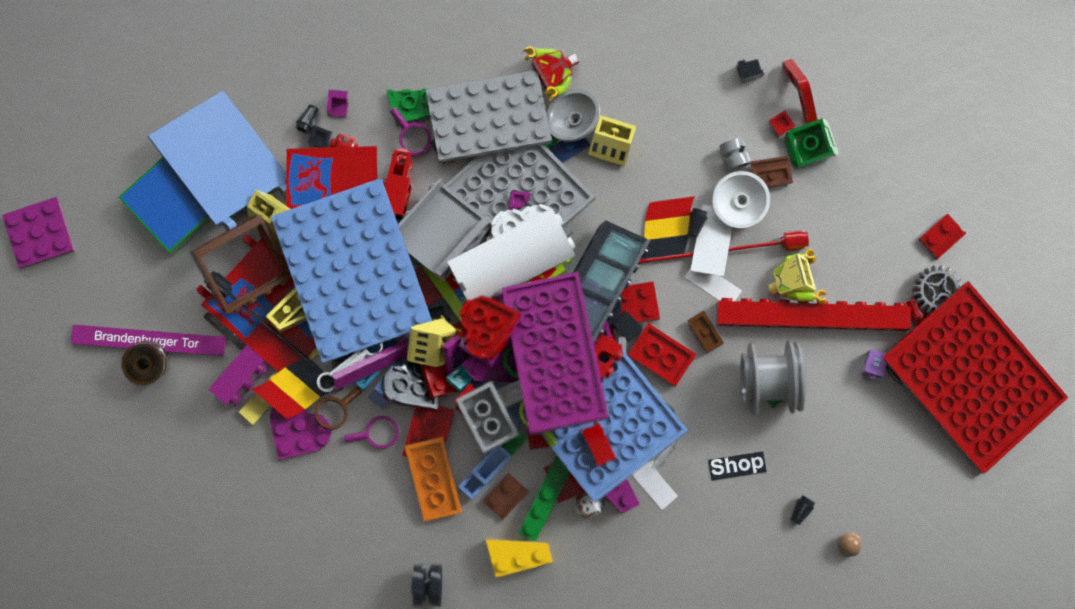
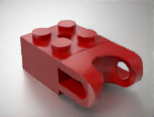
M404 148L394 151L387 178H383V184L395 218L403 220V216L407 212L413 186L410 178L413 161L410 152Z

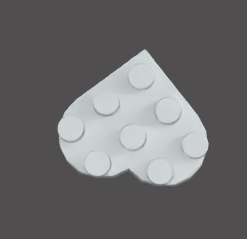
M539 204L532 207L528 206L522 212L516 209L505 212L501 211L494 217L491 223L492 235L496 237L550 208Z

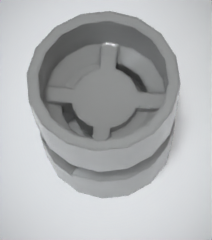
M742 138L729 140L719 146L722 156L726 157L725 164L728 171H735L751 164L748 153L744 152L746 147Z

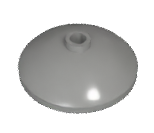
M570 90L555 98L546 112L551 135L565 142L577 141L589 135L600 119V106L596 98L584 90Z

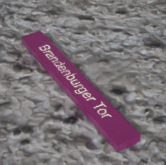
M73 325L71 344L129 349L137 342L151 340L161 344L166 352L225 357L226 337L86 325Z

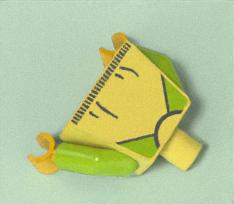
M807 249L805 254L797 253L786 256L779 267L774 270L776 282L768 286L770 292L773 295L780 293V295L789 300L813 301L816 299L819 304H825L827 299L819 298L821 295H826L824 290H819L814 294L816 289L809 264L816 262L814 251Z

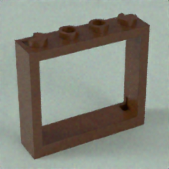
M261 215L249 218L190 252L223 313H230V315L238 312L243 304L250 305L257 301V296L261 294L265 296L271 293L276 285H285L289 278L292 277L289 266ZM256 226L280 274L227 304L201 257Z

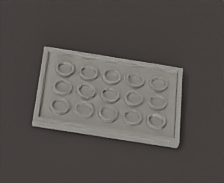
M537 70L426 89L439 163L552 143Z

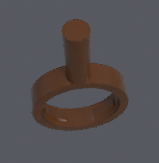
M356 387L342 400L336 397H326L320 400L314 411L317 424L325 430H336L342 427L348 416L346 406L362 393L361 389ZM325 402H336L343 408L344 417L339 424L330 426L324 424L319 419V407Z

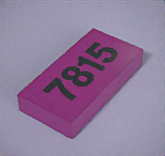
M457 335L443 345L446 373L449 375L464 362L463 351L458 347L462 340Z

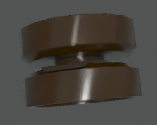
M151 340L137 342L125 351L122 357L121 368L130 382L136 385H148L154 383L165 374L169 358L161 344ZM144 359L148 362V365L143 363Z

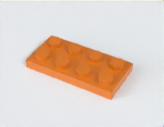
M439 437L406 445L405 450L424 522L462 513L444 438Z

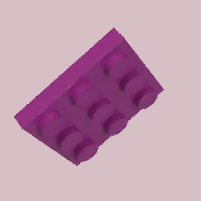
M58 197L2 214L19 269L75 251Z

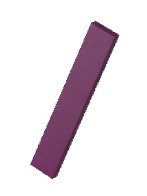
M409 338L333 373V386L338 390L406 358Z

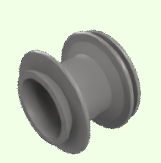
M787 340L784 355L756 356L754 344L749 342L747 356L745 353H742L740 359L741 391L744 405L748 406L750 403L751 412L754 416L758 413L759 401L787 400L791 414L795 413L796 408L799 412L803 411L805 404V372L800 343L794 342L792 345V342Z

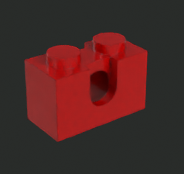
M602 334L594 349L601 382L604 383L605 379H609L614 372L613 364L615 361L619 362L624 352L622 351V344ZM602 356H608L610 358V360L607 363H602L599 361V359Z

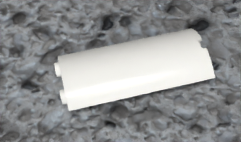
M551 208L447 261L466 299L472 300L480 295L492 299L503 293L502 288L521 284L574 257L573 248H575L571 237H566L561 227L564 223L559 213L555 215Z

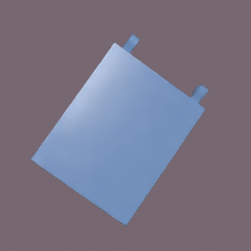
M221 91L148 135L150 141L215 226L223 223L226 231L237 226L229 217L247 207L255 190L269 193L278 188L281 195L286 199L285 170L224 91Z

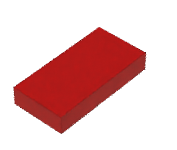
M600 422L582 430L598 467L616 459Z

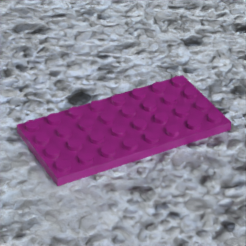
M578 272L502 288L505 306L522 314L511 333L530 434L535 435L609 419Z

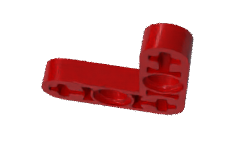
M792 58L783 61L784 72L798 91L806 124L818 120L808 79Z

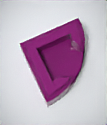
M511 191L509 210L523 208L530 199V192Z

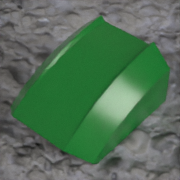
M821 118L786 132L784 142L791 163L797 168L838 155L837 147L826 119Z

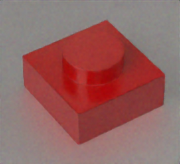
M785 110L769 120V124L778 137L795 127V124Z

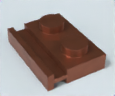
M788 156L751 161L752 173L760 177L767 187L793 183Z
M508 472L482 502L504 520L526 496L529 490Z

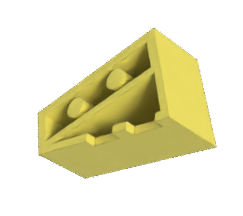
M296 287L266 315L267 320L280 333L307 320Z

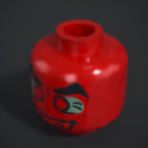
M338 134L336 139H331L330 147H357L359 145L355 137Z

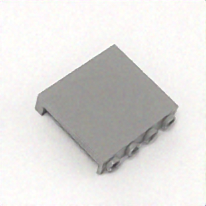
M439 178L437 182H433L430 185L428 192L424 196L418 198L412 210H408L404 214L403 220L398 226L408 254L444 282L452 273L447 261L473 249L492 228V219L486 214L482 215L444 185L442 179Z

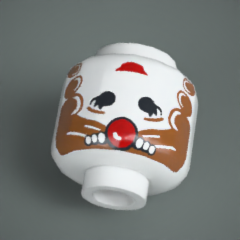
M585 492L577 496L574 508L578 515L589 519L602 512L604 501L600 499L597 503H594Z

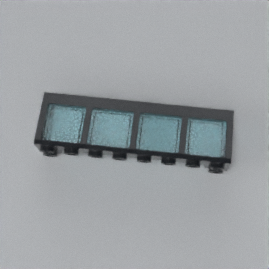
M607 220L598 226L572 272H578L593 344L595 339L602 335L605 321L608 322L612 317L614 305L617 306L621 301L622 295L620 294L623 289H627L630 285L631 279L629 278L632 273L638 270L640 266L638 262L641 257L647 254L649 250L647 246L650 242L647 238Z

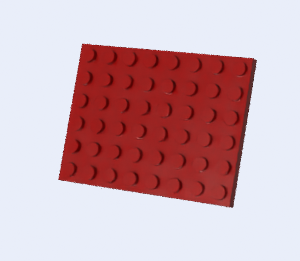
M966 281L882 356V359L982 474L990 470L1069 398L969 281Z

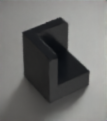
M744 59L737 62L736 68L742 83L761 78L765 74V70L761 69L758 59L748 62Z
M446 301L427 305L432 321H434V318L435 320L441 319L442 315L448 323H451Z
M625 312L612 325L622 337L626 338L628 343L643 328L628 312Z

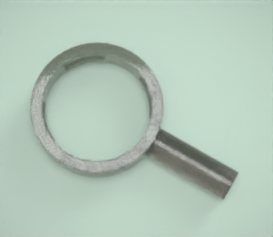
M209 312L204 315L205 320L241 351L246 344Z

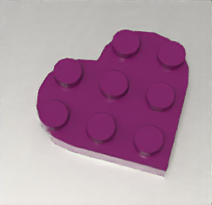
M273 407L271 408L270 425L279 461L317 452L325 448L329 443L332 430L321 428L315 420L314 413H308L305 409L300 414L286 419ZM318 414L319 419L324 424L330 425L324 416Z

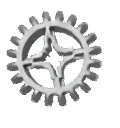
M935 265L931 266V270L926 267L924 269L925 274L919 272L918 276L920 278L914 279V282L918 285L912 286L913 290H917L912 296H918L915 302H921V310L925 307L927 308L926 314H929L931 310L933 312L939 306L935 305L939 298L947 299L962 286L958 285L962 279L954 278L957 272L949 273L951 268L948 267L943 271V265H940L938 270ZM929 277H941L938 283L926 282ZM947 281L950 283L952 287V294L951 291L947 290L946 288ZM940 285L942 293L936 296L935 291L937 290L934 289ZM923 288L930 293L929 301L924 295Z

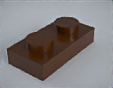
M705 311L687 320L707 354L724 344Z

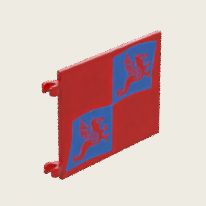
M377 146L286 149V206L290 209L378 179Z
M249 234L243 237V241L252 249L225 277L233 284L231 286L233 289L231 293L237 298L280 274L263 239L261 238L256 242ZM290 277L285 285H276L271 293L265 296L263 294L257 296V301L246 306L308 357L317 346L307 320L280 333L266 318V315L296 287L293 278ZM202 285L197 287L198 294L205 299L201 306L277 372L303 359L243 307L240 306V310L231 315L230 313H223L213 294ZM223 296L227 304L233 301L230 296L227 298Z

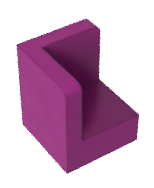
M329 89L326 109L328 116L347 117L348 91Z

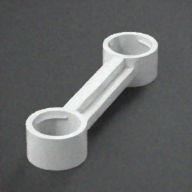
M380 343V349L378 352L382 351L383 343ZM366 348L359 350L331 372L321 373L317 378L319 389L329 392L335 388L334 386L329 389L322 388L320 385V378L322 376L330 375L332 377L333 373L376 353H370Z

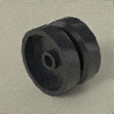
M414 564L411 581L413 606H424L427 594L431 607H441L442 564H431L428 575L425 564Z

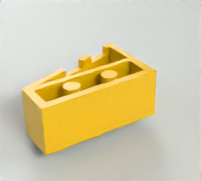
M486 539L496 578L553 562L548 543Z

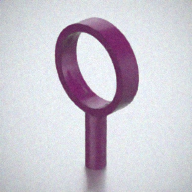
M392 108L389 112L402 127L399 133L401 148L406 149L402 140L404 132L410 127L418 126L426 131L428 137L427 144L420 151H408L411 155H420L426 152L432 140L431 133L427 127L417 122L408 124L397 108Z
M377 416L368 423L366 431L344 435L345 443L368 439L374 447L386 449L396 443L399 437V428L392 418ZM385 419L395 426V437L387 445H378L370 438V427L377 420Z

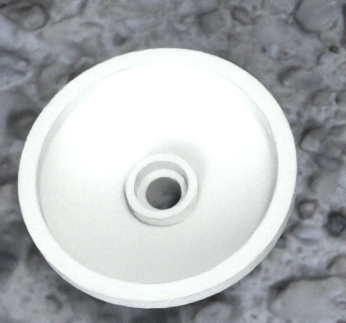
M746 171L730 173L720 180L714 190V210L719 219L728 226L739 229L752 227L763 220L769 210L770 193L768 187L760 177ZM739 199H745V204L740 205L738 203Z

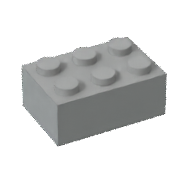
M492 382L456 400L484 454L519 436Z

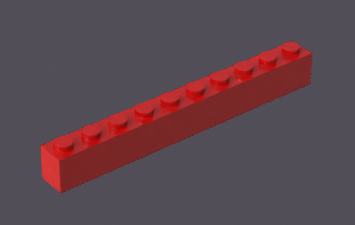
M721 298V301L716 303V326L909 331L911 329V306H905V303H894V306L886 305V302H875L874 305H867V302L863 301L855 302V304H848L847 301H836V304H829V301H827L825 304H819L818 302L809 303V301L790 303L788 299H780L779 302H771V299H759V302H752L750 298H741L740 301H733V298Z

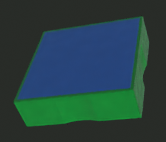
M163 157L118 197L172 256L184 247L203 226L211 222V219Z

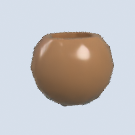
M853 532L843 534L838 542L839 550L848 557L858 555L860 553L861 537Z

